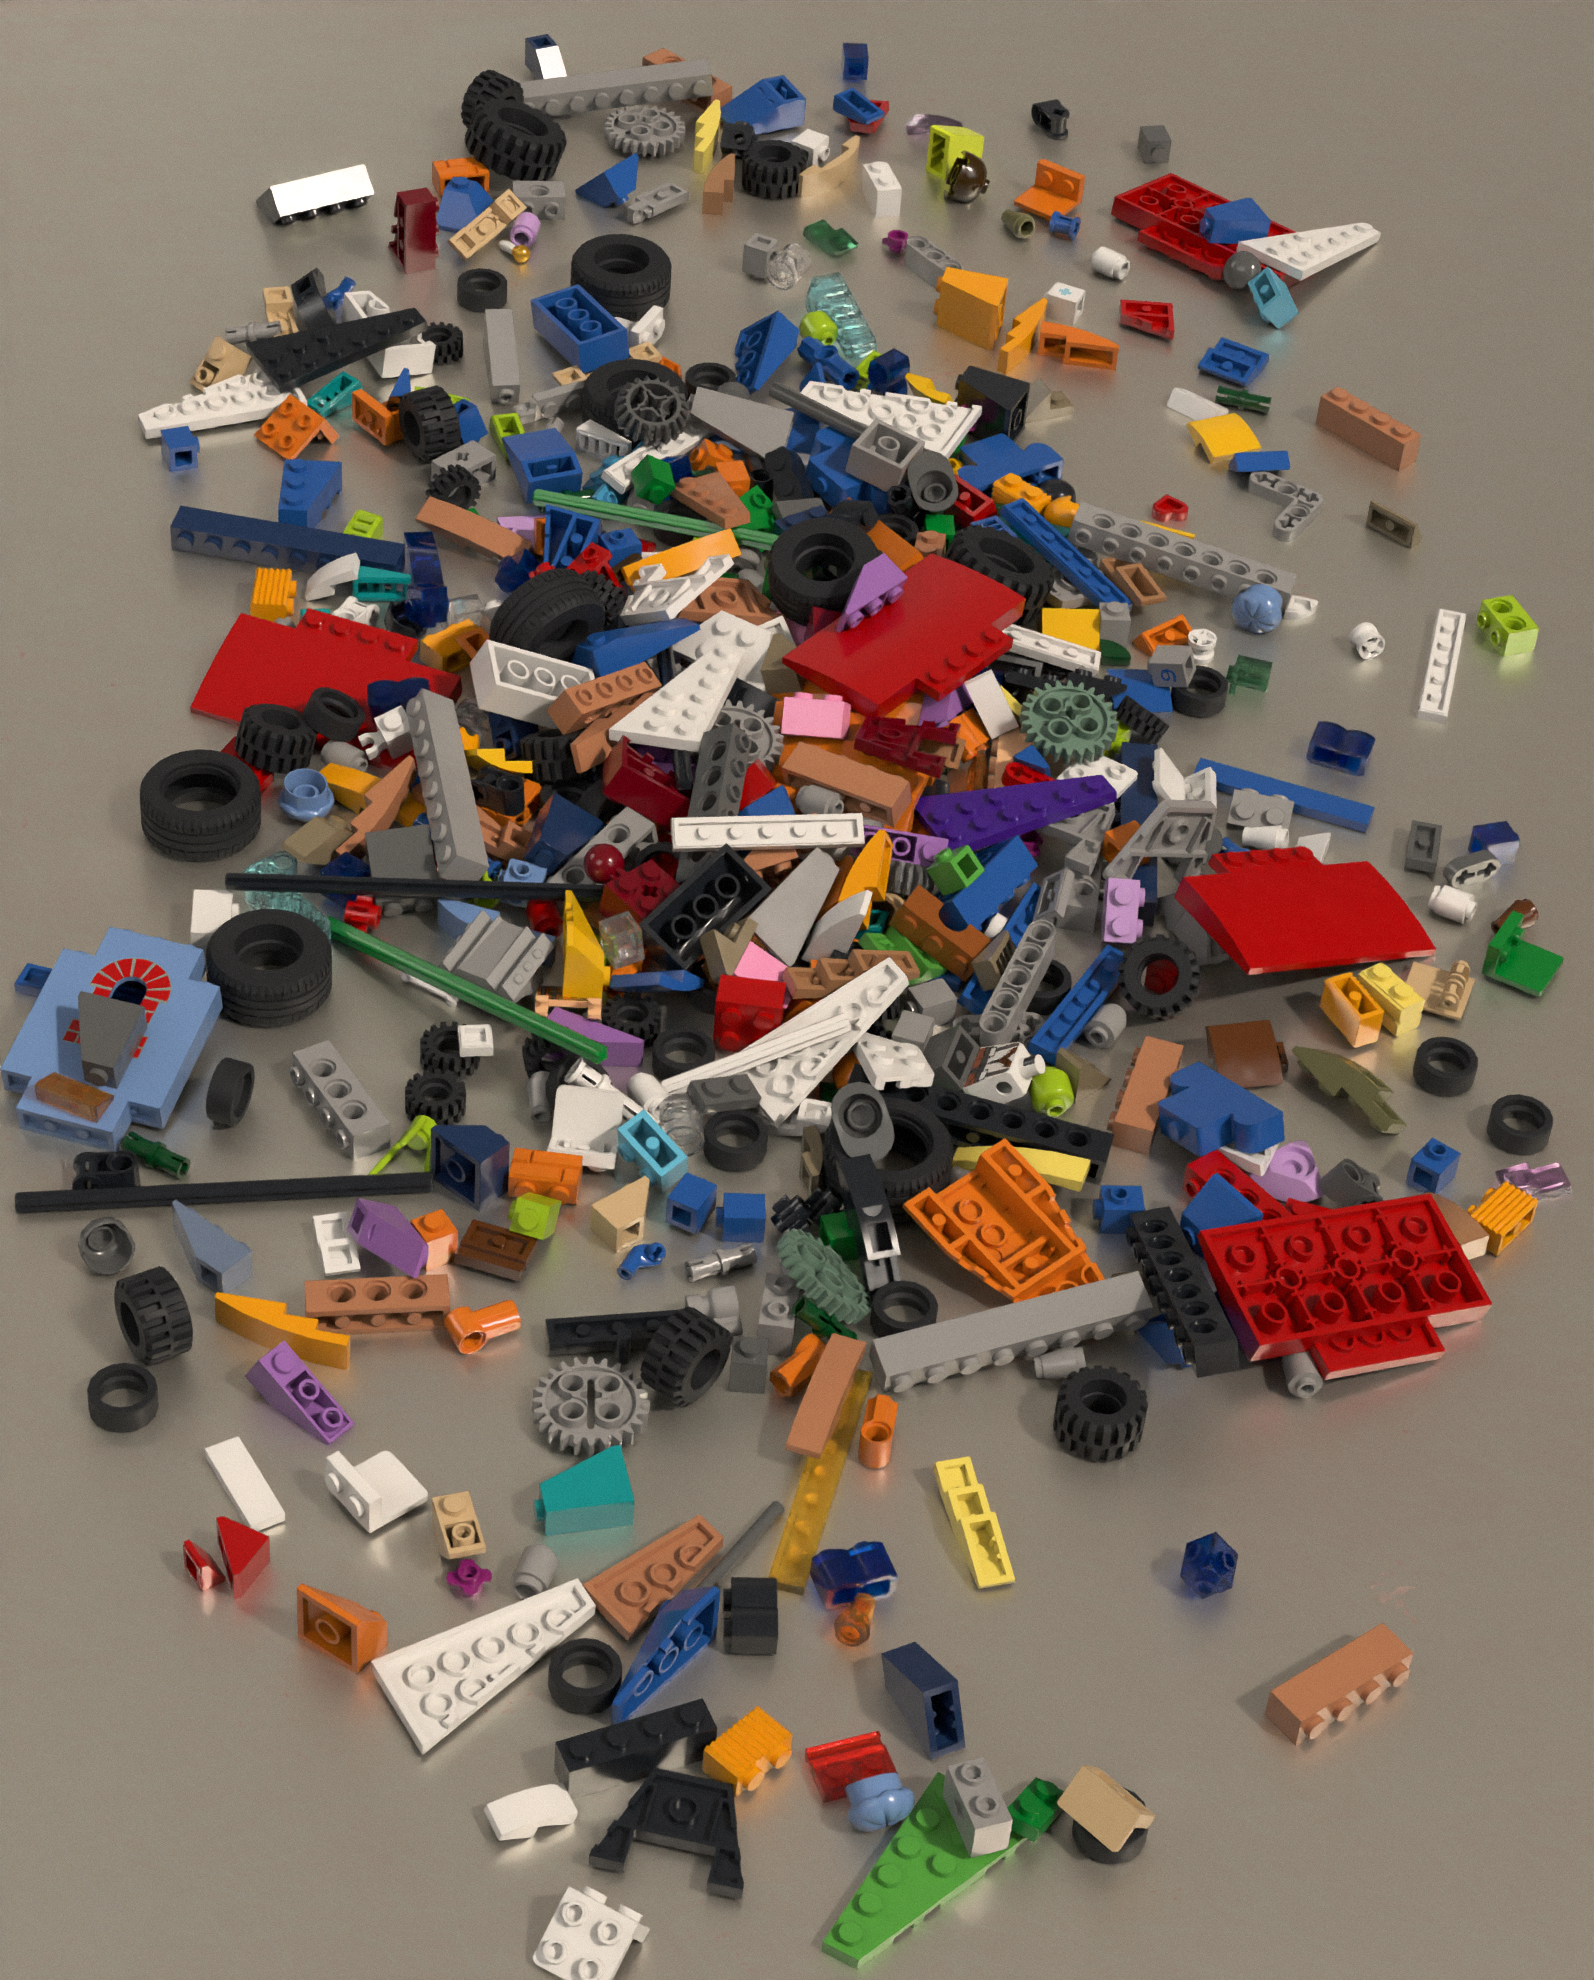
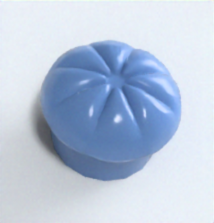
M1252 585L1233 600L1232 616L1237 624L1246 631L1253 634L1270 633L1281 622L1283 600L1277 590L1268 585Z
M307 768L296 769L285 776L284 787L278 796V804L282 812L290 819L307 823L315 816L325 817L330 812L334 804V795L328 787L326 778L321 773Z
M886 1773L868 1777L844 1788L851 1805L847 1813V1820L851 1826L860 1831L871 1832L884 1829L886 1824L889 1826L895 1825L909 1815L915 1803L913 1791L902 1786L897 1773Z

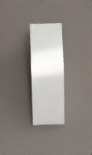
M865 890L852 895L827 911L810 932L801 959L810 962V959L818 961L819 958H830L834 949L847 954L866 916L873 892Z

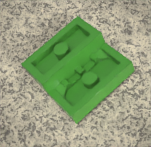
M892 926L889 927L885 934L864 933L858 941L864 950L909 951L921 972L919 978L908 981L909 985L929 981L945 974L948 970Z

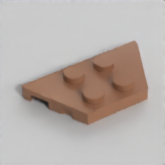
M719 577L677 614V619L685 618L690 621L705 622L723 610L756 626L782 615L785 622L787 621V617L784 614H776L769 608L771 601L761 594L748 579Z

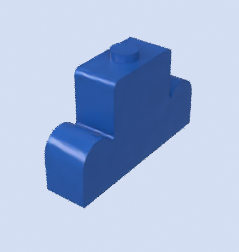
M830 426L819 430L816 433L805 471V478L811 484L813 491L833 508L839 502L850 497L852 500L871 501L877 515L892 513L893 509L888 503L887 492L845 472L851 447L856 439Z
M1001 433L961 446L959 460L964 466L959 468L957 476L991 498L993 496V483L1009 473L1020 476L1022 481H1026V483H1030V486L1034 487L1047 479H1061L1064 459L1051 447L1042 443L1030 444L1025 450H1022L1008 436Z
M1199 1061L1173 1073L1170 1077L1172 1096L1158 1102L1161 1133L1197 1156H1204L1231 1142H1235V1148L1238 1151L1251 1154L1264 1151L1285 1141L1283 1111Z

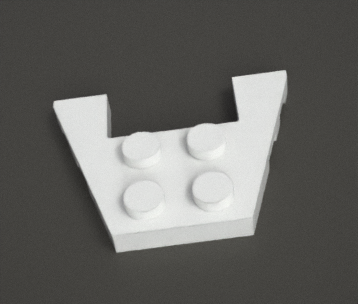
M729 554L710 556L694 575L663 580L662 578L667 572L662 563L642 566L638 572L641 578L640 580H635L633 584L635 593L628 596L620 617L626 626L644 625L650 622L674 619L682 609L733 566L732 558Z

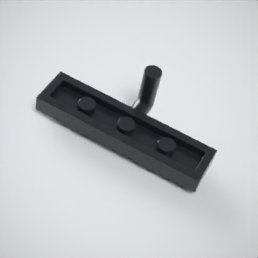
M678 1310L546 1319L545 1330L549 1355L614 1350L616 1362L621 1363L622 1366L627 1365L630 1361L631 1349L647 1348L660 1326Z

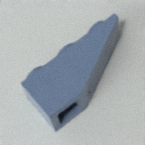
M177 1200L172 1202L173 1227L198 1282L215 1293L229 1294L253 1275L252 1250L245 1243L238 1242L226 1234L221 1227L213 1225L201 1217L193 1208H188Z

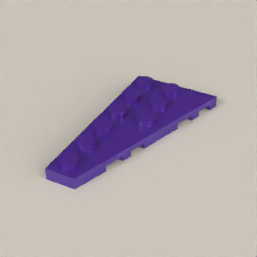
M1094 775L920 797L914 809V815L930 836L949 839L947 847H950L951 850L969 845L971 850L975 851L1013 836L1021 835L1117 801V792L1103 775Z

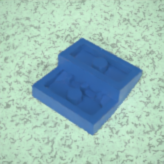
M1221 337L1214 349H1208L1198 364V369L1246 387L1265 368L1269 362V354Z
M1107 669L1106 675L1122 679L1121 684L1127 685V690L1123 695L1111 699L1112 711H1115L1127 695L1158 718H1171L1173 709L1170 687H1155L1152 675L1148 673V670Z
M685 970L611 975L609 988L624 993L630 992L631 994L636 992L690 991L703 987L705 980Z

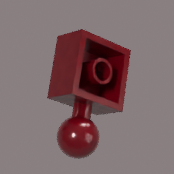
M606 843L591 847L584 857L583 866L586 875L593 882L605 884L598 912L641 950L647 948L637 927L638 924L671 895L680 884L652 859L626 872L624 870V858L618 848ZM635 929L637 931L638 937L640 938V942L638 941V943L636 941L635 935L633 934V930L635 931Z

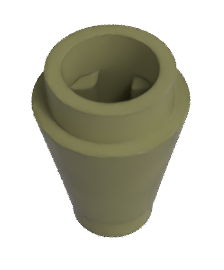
M1011 209L1003 212L1001 216L1002 222L1017 238H1028L1034 233L1036 225L1031 215Z

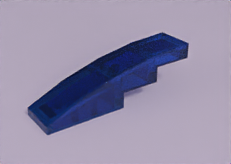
M404 532L407 564L410 569L411 585L415 596L445 595L439 554L433 532Z

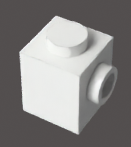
M807 129L792 141L793 145L800 147V150L805 152L806 169L812 165L819 166L829 157V136Z

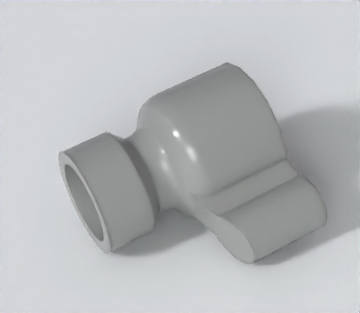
M733 1284L711 1288L704 1297L698 1294L685 1296V1307H694L729 1330L730 1336L743 1334L738 1299Z

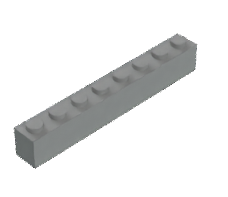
M708 58L518 82L524 91L523 103L533 109L536 108L542 111V114L548 116L714 96Z
M421 688L415 698L409 700L406 706V715L409 722L410 735L412 737L439 875L448 880L479 881L488 870L489 863L454 701Z
M1135 1271L873 1339L869 1358L882 1392L885 1393L892 1390L894 1392H903L915 1384L926 1381L928 1383H937L949 1375L957 1373L963 1375L971 1374L981 1367L991 1364L1002 1366L1008 1364L1014 1358L1025 1355L1036 1357L1055 1347L1061 1346V1348L1072 1344L1075 1346L1080 1341L1093 1337L1096 1340L1104 1339L1113 1332L1124 1329L1128 1331L1138 1330L1148 1323L1153 1305L1139 1272Z

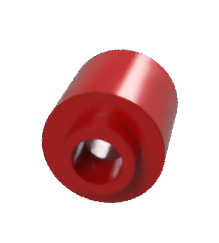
M529 900L526 916L531 929L556 936L557 939L563 933V920L555 901Z

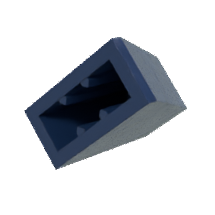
M554 793L538 813L524 859L541 868H547V873L552 874L564 866L570 857L583 849L590 838L597 835L608 824Z
M916 1642L881 1653L885 1687L928 1758L933 1760L966 1748L958 1680Z

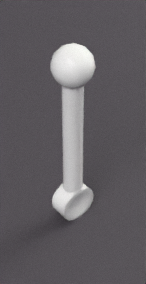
M404 972L401 973L400 978L403 982H412L446 999V1003L449 1006H457L459 1004V998Z

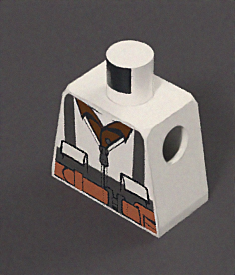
M1020 1042L981 1047L977 1052L962 1089L966 1094L1005 1104L1026 1094L1032 1076L1045 1072L1044 1059L1039 1054L1030 1056L1025 1046Z

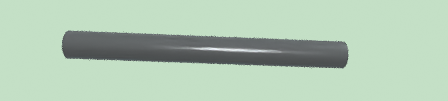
M773 1501L696 1588L717 1587L782 1515L785 1510L783 1505L778 1501Z

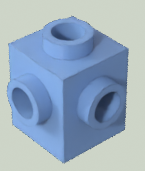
M510 858L507 870H500L498 881L545 883L547 868H541L527 861ZM500 899V902L527 908L529 900Z

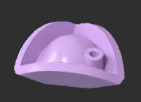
M1305 1141L1290 1142L1276 1150L1262 1177L1249 1172L1253 1181L1273 1198L1287 1202L1288 1198L1308 1202L1325 1195L1319 1184L1321 1177L1310 1147Z

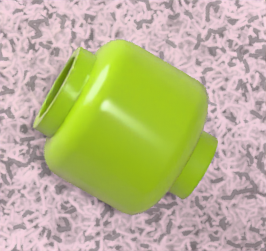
M823 311L807 313L799 325V334L802 339L810 336L813 339H818L824 345H833L838 336L837 325Z
M1045 1067L1043 1074L1032 1076L1028 1091L1033 1109L1038 1114L1058 1117L1072 1106L1074 1094L1069 1076L1063 1070L1056 1069L1055 1067Z

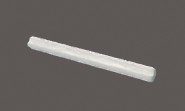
M841 1013L661 1081V1085L673 1098L687 1093L686 1089L691 1080L738 1074L851 1031V1024L848 1016L845 1013Z

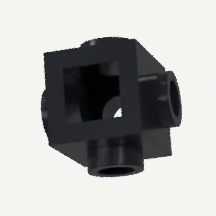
M736 121L735 124L724 122L720 142L721 152L723 154L733 153L735 154V159L743 160L745 148L749 147L752 143H757L759 135H755L754 127L750 126L748 122Z

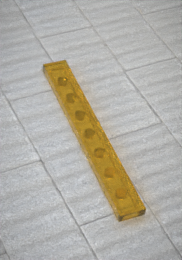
M861 1369L856 1370L853 1386L842 1406L841 1418L821 1458L816 1459L809 1456L807 1458L768 1578H777V1590L801 1596L804 1595L872 1383L873 1372Z

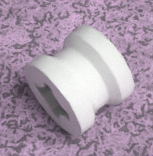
M1361 623L1350 633V643L1357 648L1358 654L1363 659L1377 657L1385 648L1384 638L1378 633L1372 623Z
M1202 628L1190 631L1187 641L1188 646H1191L1195 664L1203 665L1213 661L1215 653L1213 648L1216 646L1217 641L1216 635L1212 631Z

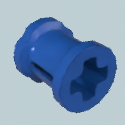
M1054 211L1049 222L1048 231L1050 233L1058 232L1067 235L1069 239L1074 240L1079 232L1081 219L1079 217H1067L1061 215V212Z

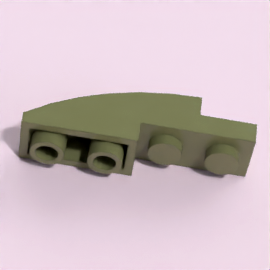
M1295 1046L1291 1050L1299 1059L1297 1061L1298 1065L1305 1072L1313 1074L1320 1081L1318 1086L1326 1095L1348 1098L1355 1108L1365 1111L1370 1117L1369 1123L1382 1134H1399L1407 1126L1386 1103L1394 1092L1366 1068L1341 1055L1325 1050Z

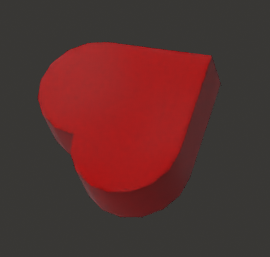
M1166 494L1153 504L1151 516L1160 522L1170 520L1184 521L1188 515V506L1184 502Z

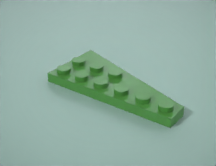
M937 1772L824 1939L822 1952L858 1970L893 1944L895 1937L910 1926L912 1928L916 1927L924 1921L926 1914L937 1906L939 1908L943 1907L986 1874V1870L1001 1859L1005 1861L1013 1855L1016 1848L1028 1839L1011 1830L1008 1849L970 1858L942 1795L945 1775Z

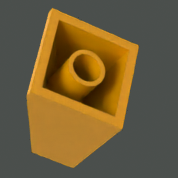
M946 267L943 277H938L936 292H940V297L936 299L933 314L937 315V326L984 349L993 351L1004 321L1009 278Z

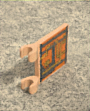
M539 986L535 995V1013L548 1017V1006L588 1008L587 1019L601 1020L602 998L562 997V986Z

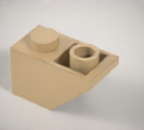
M216 336L189 383L203 391V388L238 374L244 375L253 357Z
M646 1176L633 1183L626 1184L622 1189L607 1197L600 1198L591 1205L590 1230L615 1253L643 1239L650 1179Z
M469 1491L432 1497V1530L440 1555L447 1559H454L486 1553V1545Z

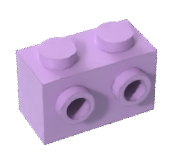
M1107 878L1105 880L1100 943L1132 945L1136 938H1142L1143 920L1138 919V908L1144 907L1145 888H1140V880Z

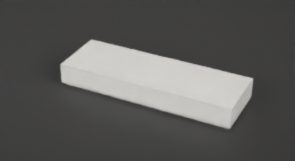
M239 1436L204 1448L206 1460L247 1527L260 1531L285 1521L283 1508Z

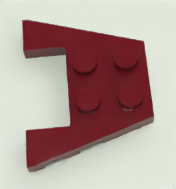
M866 716L855 737V750L861 751L865 755L875 756L940 779L945 768L946 757L919 752L918 749L923 739L955 745L960 734L961 724L949 723V728L935 727V721L924 720L921 726L905 725L906 720L901 718Z

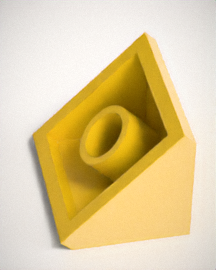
M1042 608L1036 617L1039 633L1100 651V609Z

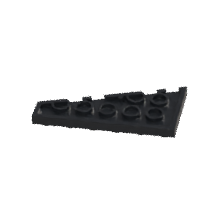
M410 308L245 344L251 357H253L280 394H283L428 330V325L416 308Z

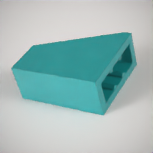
M621 1445L611 1446L539 1484V1499L533 1500V1512L535 1521L542 1522L545 1536L633 1525L635 1500Z

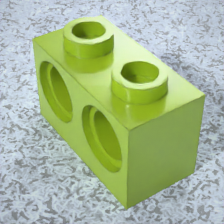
M1513 595L1482 600L1479 613L1477 614L1478 627L1483 630L1503 657L1534 651L1539 627Z

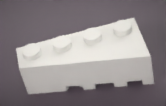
M371 291L344 293L341 314L342 323L390 313V307ZM422 333L367 358L381 378L393 379L399 377L403 368H408L410 375L432 373L436 345L431 341L425 342L421 339Z

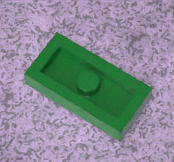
M1035 1777L1007 1807L1013 1819L1011 1830L1036 1842L1064 1811L1057 1804L1064 1791L1052 1782L1043 1781Z

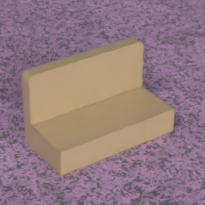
M1082 1765L1057 1801L1060 1808L1112 1852H1118L1135 1828L1148 1829L1156 1818L1153 1812L1096 1766Z

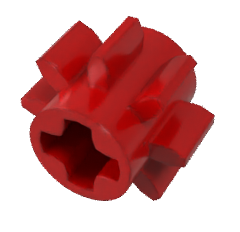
M357 895L356 901L349 900L347 902L344 923L369 934V929H378L382 908L379 905H374L375 898Z

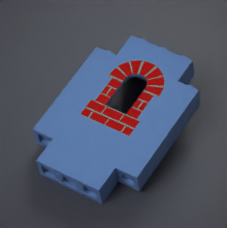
M109 927L95 956L83 951L63 948L0 1068L4 1090L23 1094L16 1106L20 1129L110 1152L118 1150L131 1122L164 1129L223 1008L220 986L206 981L201 982L206 971L203 949L190 944L184 945L165 940L161 937H151L128 929ZM122 985L146 991L140 1005L145 1008L148 1028L118 1088L100 1087L86 1082L84 1079L81 1062L78 995L80 991L111 998L115 989Z

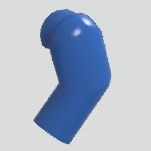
M347 276L344 277L338 288L327 293V298L334 305V311L343 305L344 293L351 292L356 285V282Z
M657 1242L634 1246L617 1268V1274L624 1280H631L638 1269L659 1265L666 1256L665 1247Z

